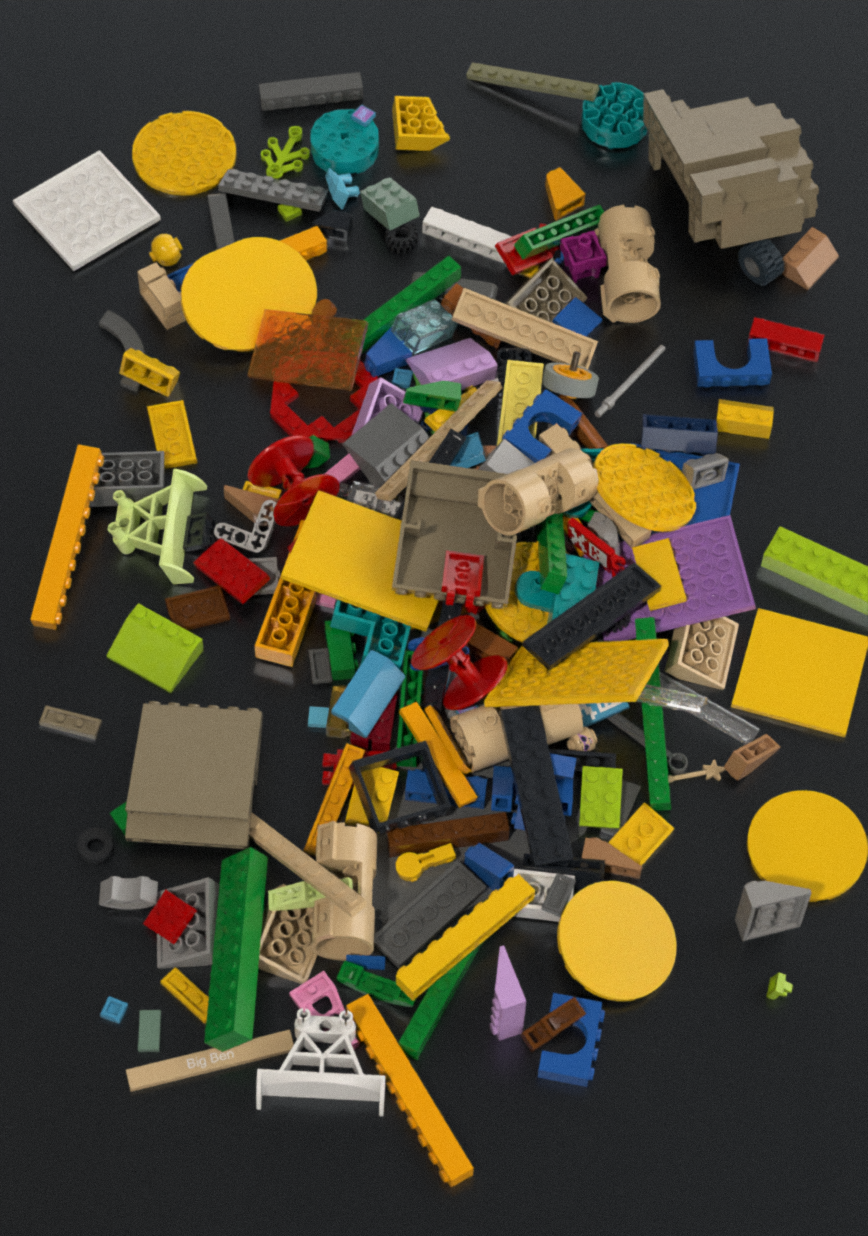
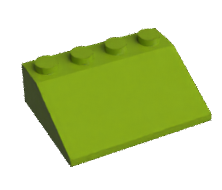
M138 603L126 618L107 653V658L171 693L203 652L202 638Z

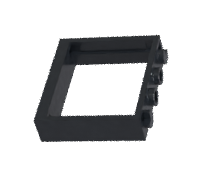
M426 741L354 760L348 767L370 828L376 833L385 834L395 827L402 829L409 826L412 822H417V824L423 823L433 816L435 818L443 817L451 807ZM419 756L437 806L379 823L361 772Z

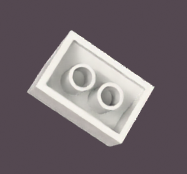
M514 869L513 878L519 874L535 890L534 900L514 917L559 922L560 917L541 910L556 874ZM565 875L567 877L575 879V876L573 875ZM573 887V890H572V892H571V894H570V897H569V899H568L566 905H567L568 902L573 898L574 887Z

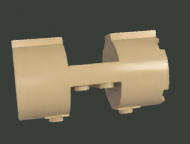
M624 205L612 207L600 216L598 228L595 229L599 245L607 257L606 265L609 266V270L604 276V284L600 286L603 315L613 323L616 321L626 323L641 322L654 316L661 306L659 293L660 274L657 268L651 266L647 261L654 251L655 231L651 224L650 214L644 208L636 205L634 208H625Z
M574 448L565 449L528 467L518 469L490 481L478 491V507L482 508L487 522L494 530L503 535H514L541 523L552 514L563 513L589 501L597 492L596 468L593 469L588 461L590 458L584 452Z
M578 704L539 705L548 745L582 733L583 721ZM483 705L451 717V731L453 733L456 732V744L471 768V773L509 760L499 711L524 706L485 707Z
M332 821L319 825L316 838L315 861L338 879L347 877L352 879L353 890L366 899L368 905L355 916L350 917L326 897L315 900L313 908L312 950L321 957L346 961V955L369 956L374 951L375 909L372 906L373 879L376 876L377 834L373 829L361 824L351 827L345 826V823Z

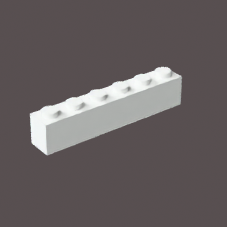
M434 207L430 208L423 220L422 233L504 263L495 245L497 242L512 236Z

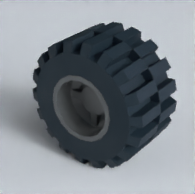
M768 239L750 242L738 251V261L742 270L755 284L765 286L784 271L783 258L776 246Z

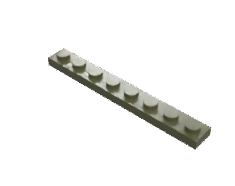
M473 62L466 74L469 80L594 101L599 91V84Z

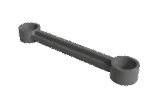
M619 713L607 718L645 747V735L641 729ZM666 749L668 771L672 775L684 774L688 766L687 757L681 753L673 754ZM679 760L685 766L677 769L671 765V762Z

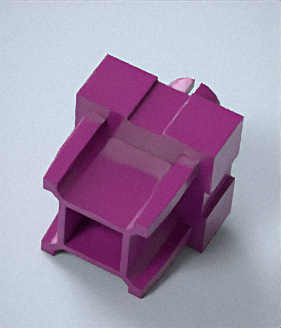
M595 231L561 239L560 249L564 256V264L569 267L572 274V281L577 283V279L588 276L598 278L600 268L606 266L607 257L599 245Z

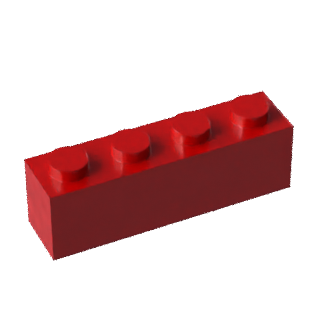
M754 317L749 339L767 338L768 350L818 362L825 335Z

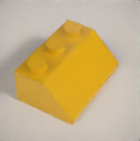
M133 348L128 349L123 354L119 372L166 397L170 396L180 375V372L174 367L167 366L158 359L151 358Z
M719 399L716 417L717 431L769 439L774 409L769 406Z
M383 767L361 772L379 823L387 821L399 772ZM354 785L345 825L356 827L357 824H361L370 828Z

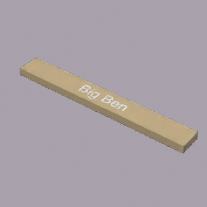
M290 1030L253 1038L249 1042L224 1052L213 1048L127 1069L126 1073L130 1091L286 1054L291 1051L294 1044Z

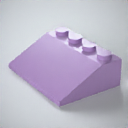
M471 338L406 359L421 385L438 381L461 383V390L472 385L482 384L486 380H494L498 367L490 352Z
M380 377L369 384L352 435L390 403L417 424H419L423 411L420 409V406L404 404L405 391Z
M501 946L499 950L494 999H492V1015H490L492 1034L497 1035L499 1041L523 1032L526 999L504 946Z

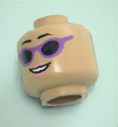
M583 727L582 733L569 737L567 746L571 751L590 752L595 749L597 743L596 734L592 729Z

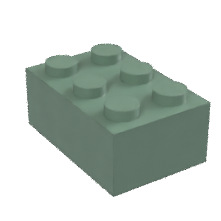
M390 177L360 191L364 209L388 230H392L420 216L416 198Z

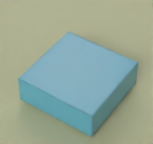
M310 706L308 727L328 728L329 708Z

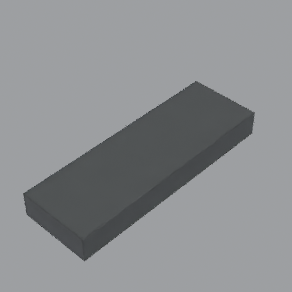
M622 780L619 829L601 828V832L614 837L629 818L641 786Z

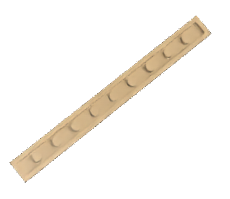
M486 380L375 492L377 499L386 501L395 499L400 491L407 487L410 461L415 460L429 463L449 430L453 429L458 433L463 430L464 426L502 389L501 383Z
M251 812L249 838L350 917L355 916L368 905L366 899Z

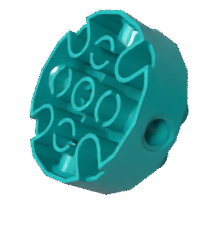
M614 82L611 85L605 86L600 85L594 101L584 100L582 105V128L593 142L606 146L609 149L626 148L638 143L647 133V128L643 123L644 93L632 85L621 82Z
M354 109L335 110L323 114V116L315 121L311 129V154L316 165L326 172L330 168L337 175L354 172L358 174L367 170L374 164L379 154V133L373 120L366 127L353 121L351 115L355 112Z

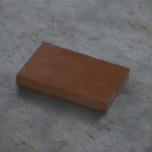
M220 586L165 598L170 621L187 631L230 620Z

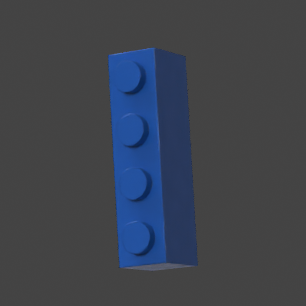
M419 769L408 770L405 800L437 804L425 772ZM479 776L465 777L478 798L476 801L463 807L484 809L487 779ZM442 781L450 805L458 806Z

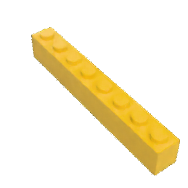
M519 874L514 878H508L502 888L494 890L484 903H478L472 913L461 917L454 928H448L443 933L442 938L431 942L424 953H418L412 959V963L407 967H401L396 973V984L412 1001L415 1000L534 900L535 890Z

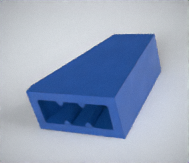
M392 327L367 352L364 367L374 378L395 370V368L408 365L406 359L412 357L413 352L396 329Z
M478 843L475 847L471 846L465 852L464 864L493 891L502 888L504 882L508 878L513 877L514 865L481 843Z

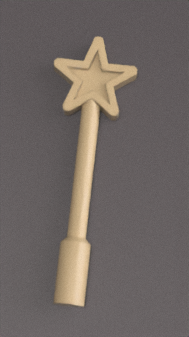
M713 760L711 765H703L702 768L704 770L675 776L668 775L669 783L675 780L707 775L706 780L714 777L720 781V773L725 769L717 766L716 760Z

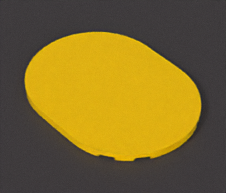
M251 237L232 243L198 259L184 277L180 301L188 324L199 337L212 343L217 348L244 352L260 348L301 328L312 314V309L316 304L317 286L310 266L296 250L278 240L265 237Z

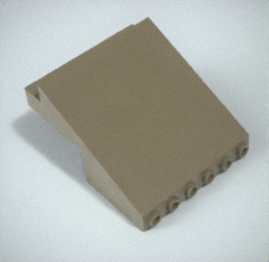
M415 460L410 461L392 583V591H395V594L407 595V593H413L415 597L426 598V596H433L435 600L445 601L447 593L441 592L445 555L446 550L484 555L480 597H474L473 605L484 606V604H489L495 609L507 607L517 536L516 534L503 535L494 530L487 522L482 508L478 507L479 489L485 487L490 481L506 474ZM455 594L454 602L464 604L466 595Z
M149 701V704H143L125 809L127 812L126 840L247 849L249 846L254 785H257L263 722L262 712H259V709L247 708V711L239 710L238 707L219 709V706L215 705L201 708L198 704H188L187 707L173 702L168 703V705H160L161 703L157 701Z

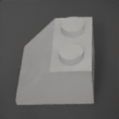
M719 453L708 454L702 458L690 459L685 462L682 473L686 476L693 490L724 481L729 460Z

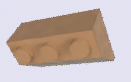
M812 227L783 257L784 271L782 274L809 290L837 260L839 255L828 237Z

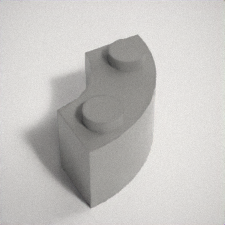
M595 512L588 524V529L613 548L615 554L620 556L621 546L614 523L607 516Z
M111 876L101 882L99 905L115 909H142L154 906L157 902L158 882L151 880L147 876L130 879Z

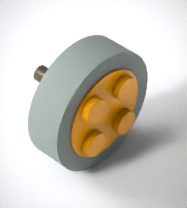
M574 351L571 364L549 363L545 366L542 384L551 391L566 395L572 399L590 398L595 396L599 377L592 371L578 366L581 353Z

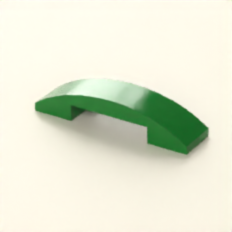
M344 961L336 978L344 985L384 1002L413 1007L416 999L412 1001L396 982L366 972L364 967Z

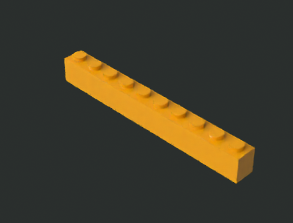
M79 444L77 446L30 619L33 626L56 630L57 624L61 623L62 613L60 612L62 606L64 607L66 604V590L71 586V571L75 570L76 553L79 554L81 542L79 541L81 536L85 534L86 526L84 523L85 519H88L90 515V501L94 500V485L98 484L100 476L98 473L99 467H102L104 463V456H102L100 448Z
M369 994L346 1005V1015L347 1011L353 1014L352 1020L355 1022L358 1040L365 1043L367 1047L365 1048L366 1053L370 1059L374 1058L377 1063L376 1069L379 1075L385 1076L389 1092L391 1094L395 1093L398 1098L396 1100L398 1107L408 1115L407 1121L410 1127L417 1130L419 1134L417 1136L423 1147L426 1146L429 1150L428 1156L433 1165L437 1164L441 1170L439 1175L443 1182H448L450 1187H453L473 1176V1166Z

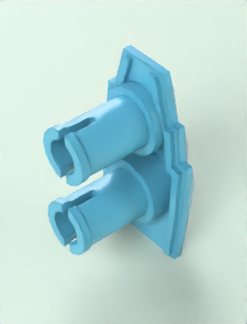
M330 168L328 169L325 176L329 191L334 202L343 210L348 198L358 197L360 194L358 186H345L346 184H351V174L337 175L336 172H333Z

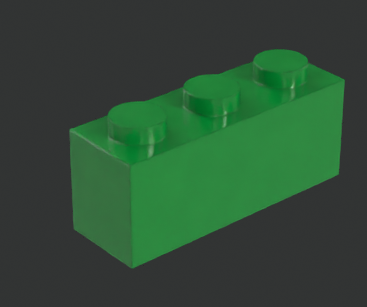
M325 621V634L332 681L352 679L355 671L358 670V661L353 659V654H356L355 642H351L350 638L354 637L353 633L330 627L331 621Z

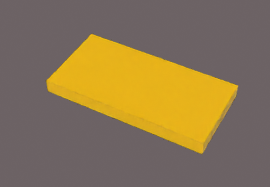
M183 400L147 406L156 451H164L165 469L197 463Z
M669 538L632 547L636 564L661 585V590L647 600L649 611L686 602V595Z

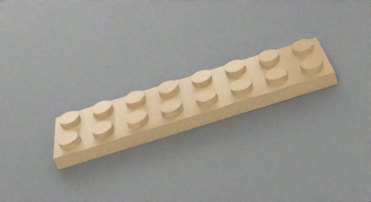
M466 288L462 291L451 319L454 322L519 348L528 349L534 354L557 363L571 364L573 352H580L578 366L587 370L598 343L596 340Z

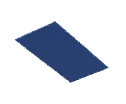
M346 955L347 962L364 967V969L385 970V956Z

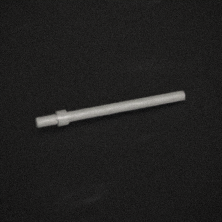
M660 345L610 397H607L602 402V405L594 413L596 417L600 418L615 405V401L665 351L663 345Z

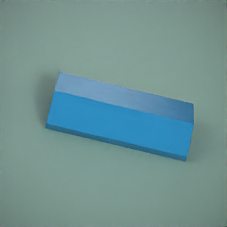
M478 432L465 436L467 440L450 466L469 468L486 461V455Z
M371 650L331 710V713L348 722L350 731L367 738L401 686L405 675L389 658Z

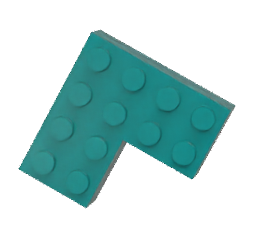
M337 599L330 627L367 636L361 664L369 652L373 650L389 658L400 670L411 626Z

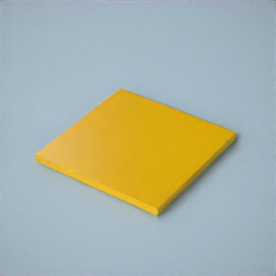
M758 608L731 707L845 738L868 648V637Z

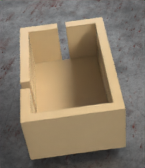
M155 262L137 271L140 294L164 327L168 330L186 321L181 307V292L176 290L173 280L168 279L164 268H160Z

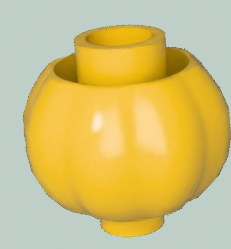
M160 234L153 239L149 255L153 262L157 261L166 267L173 266L180 260V251L183 248L177 237L172 238L170 234Z

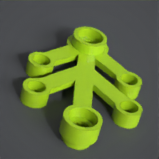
M299 126L289 128V140L283 151H281L278 145L277 138L271 137L268 139V147L273 149L278 160L276 163L273 162L269 150L261 151V159L268 166L266 169L267 176L280 179L285 172L291 170L295 172L302 171L303 163L300 160H295L293 163L283 166L284 162L297 158L308 159L310 157V150L308 148H301L299 151L290 153L294 144L302 138V129Z

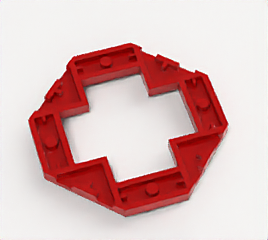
M302 351L275 370L270 417L290 436L303 435L310 437L314 435L325 442L327 440H337L338 443H344L352 435L369 384L377 380L378 377L373 378L370 372L366 371L361 360L350 358L347 354ZM313 367H316L326 378L341 368L361 388L350 396V401L359 410L335 427L323 416L307 425L287 406L298 398V392L290 383Z

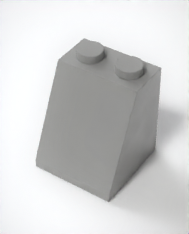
M504 439L488 454L486 461L481 464L478 470L509 474L535 463Z

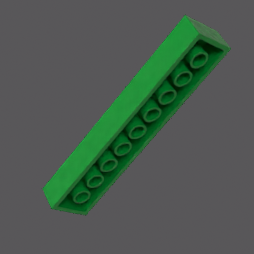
M251 847L222 860L204 1043L222 1052L251 1041L253 1036L268 857Z

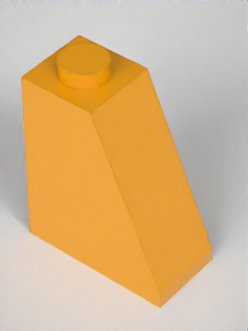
M561 167L550 171L546 175L545 187L556 221L584 205L585 193Z

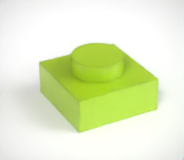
M284 204L278 205V211L286 222L302 215V210L299 207Z

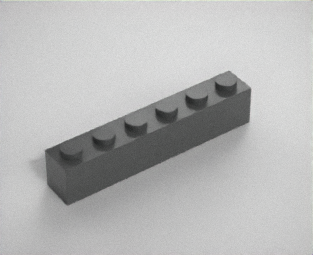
M360 72L262 83L259 84V97L262 111L363 99V85Z

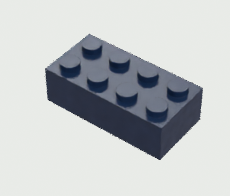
M643 414L641 448L653 451L660 449L665 452L682 451L686 454H691L692 452H700L702 455L715 454L718 435L717 420Z

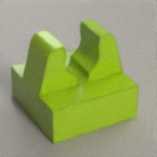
M778 972L770 978L767 998L774 1000L779 996L786 997L787 992H792L793 985L785 981V974Z

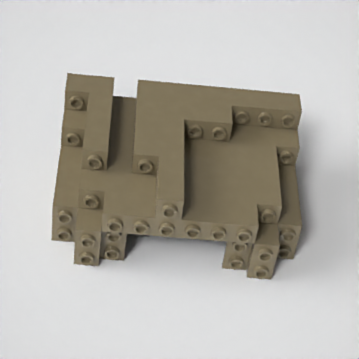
M664 89L644 93L643 123L649 131L648 160L653 169L657 170L661 169V160L664 159L689 202V234L694 242L715 238L721 249L800 232L802 231L804 219L815 217L816 209L818 208L816 199L819 189L817 184H814L811 179L813 162L808 158L806 150L800 145L799 135H801V127L799 124L797 125L794 118L784 119L780 109H777L774 103L755 107L754 103H751L749 98L746 97L690 109L683 100L671 102L670 96L666 95Z

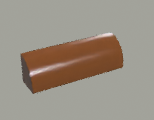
M566 395L557 396L582 413L579 424L572 432L585 449H604L608 447V444L573 399Z

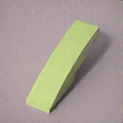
M349 877L340 879L343 883H345L347 886L353 889L352 879H350ZM305 881L268 891L270 911L314 907L315 900L325 898V896Z

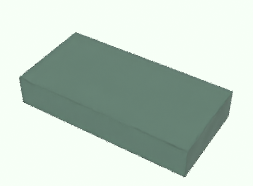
M140 1010L138 1052H160L161 1010Z

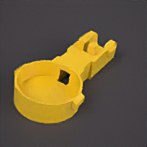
M451 843L430 850L425 854L417 855L407 852L398 857L395 864L396 871L402 880L414 882L418 880L424 870L432 866L436 867L444 863H450L456 859V855Z

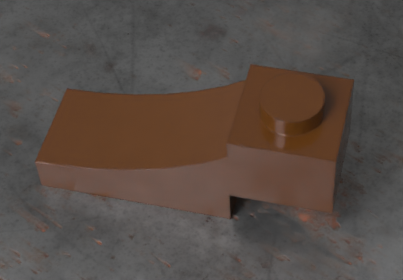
M573 997L523 1031L520 1036L533 1053L584 1017L586 1013L576 998Z

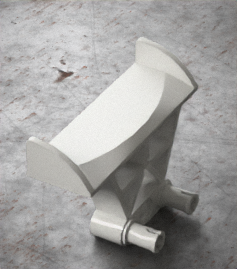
M303 1008L298 1010L297 1019L295 1020V1036L297 1041L279 1070H257V1110H261L262 1095L379 1101V1116H384L385 1076L363 1074L351 1045L356 1036V1026L352 1020L353 1014L350 1011H347V1015L344 1010L340 1013L339 1017L311 1016L307 1008H305V1012H303ZM322 1028H328V1029H330V1030H328V1031H322L321 1029H322ZM314 1042L334 1044L322 1054ZM305 1046L309 1052H301V1050ZM345 1048L347 1055L339 1054ZM292 1065L320 1066L319 1072L289 1070ZM325 1066L353 1068L355 1074L324 1073Z

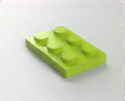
M582 767L579 827L619 829L623 769Z

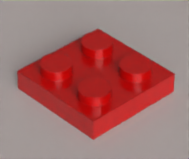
M165 890L143 924L172 944H175L197 910Z

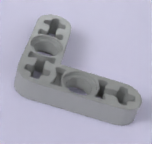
M266 500L262 504L252 533L227 523H219L214 528L215 536L257 553L263 552L268 545L276 523L273 511L268 516L272 517V520L263 518V515L267 516L269 510L266 509L267 506L273 504L272 507L274 508L277 502ZM262 521H266L269 524V528L265 532H262L259 527ZM225 527L226 531L232 532V536L227 534L221 536L220 528L223 529ZM240 532L245 535V540L242 543L236 541V535ZM257 532L259 534L266 535L265 538H260V543L262 544V546L257 547V549H255L256 545H254V541H258L260 537L256 535Z

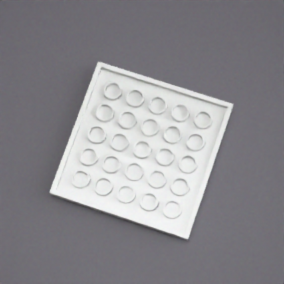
M100 150L13 200L14 206L73 271L161 220L157 211Z

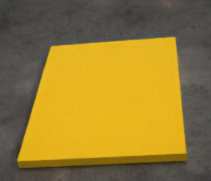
M318 490L280 579L425 632L439 601L435 600L433 596L419 598L415 597L413 593L398 595L395 594V591H392L401 520Z
M668 639L588 642L551 670H548L521 646L509 663L501 681L490 691L484 700L485 707L636 702L669 646Z

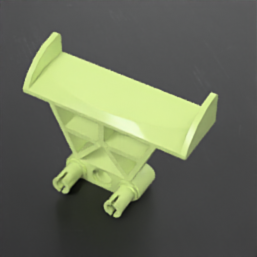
M173 469L170 486L135 503L132 499L127 498L122 490H117L113 494V499L118 504L116 521L108 525V531L113 536V542L123 554H130L135 548L159 555V566L173 585L193 583L194 577L183 569L185 555L183 542L187 516L191 514L194 491L207 490V485L194 474ZM168 503L167 515L161 516L163 505ZM141 516L146 521L139 526ZM160 529H164L162 545L157 544Z

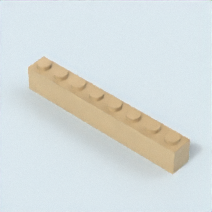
M557 423L539 435V442L552 449L550 456L569 448L580 450L579 444L576 441H572L568 432ZM591 458L588 459V461H589V462L591 463V465L593 466V463H592ZM598 491L589 500L599 513L607 516L614 523L617 533L631 549L641 545L650 538L652 530L635 525L620 516L603 500Z

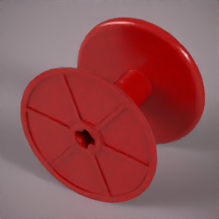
M294 435L276 441L265 448L253 460L248 470V479L254 486L265 488L283 483L284 489H288L277 501L273 511L275 522L281 526L299 525L301 520L305 521L318 490L335 497L339 492V481L332 475L319 474L304 479V474L300 471L308 464L314 451L313 442L307 436Z
M470 615L455 617L437 627L418 645L411 658V664L417 670L432 669L447 662L449 670L457 674L444 693L443 704L448 710L466 708L485 697L501 681L508 667V662L503 656L492 655L472 663L470 655L462 651V648L469 642L476 629V621Z

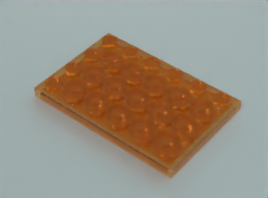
M264 309L248 377L352 391L368 322L365 320Z

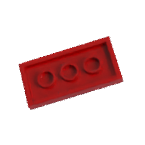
M222 538L217 540L193 562L196 568L242 604L270 580L266 572Z

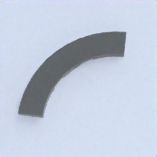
M107 310L99 322V327L106 329L118 338L125 352L133 348L145 354L143 344L134 328L122 317ZM123 376L120 382L122 387L137 392L141 386L140 383L126 376Z

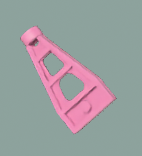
M322 971L289 992L299 1009L303 1008V1012L307 1008L311 1016L333 1017L336 1014L340 1015L344 1011L337 989L325 971ZM327 996L331 1001L332 1009L325 1014H320L312 1007V1004ZM322 1028L324 1031L330 1030L328 1028ZM356 1037L354 1041L351 1042L353 1050H355L360 1044Z

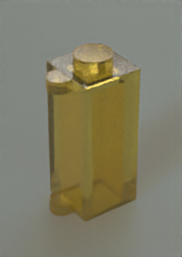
M333 686L326 724V736L345 739L346 736H351L352 731L347 729L348 722L331 713V710L347 686Z

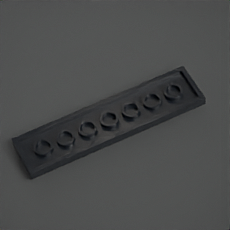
M634 562L525 639L522 646L548 670H551L661 590V585Z
M539 705L500 710V720L532 865L537 867L572 861V850Z

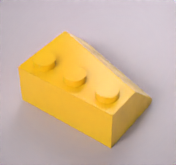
M395 96L392 114L396 150L430 151L450 140L448 133L446 134L443 129L444 125L437 117V112L429 97Z

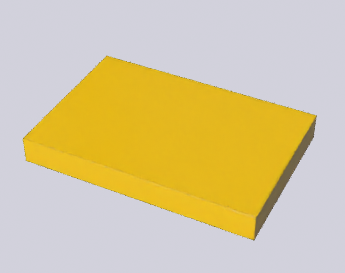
M644 802L608 843L642 866L675 828Z

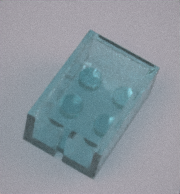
M433 299L397 315L391 332L400 341H403L406 336L404 345L416 354L452 338L458 323L452 321L453 316Z

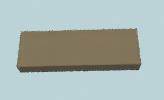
M45 706L39 724L96 740L102 720Z

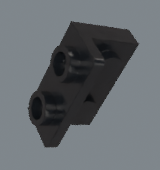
M207 512L187 516L183 549L186 552L198 549L206 551L214 544L216 521Z

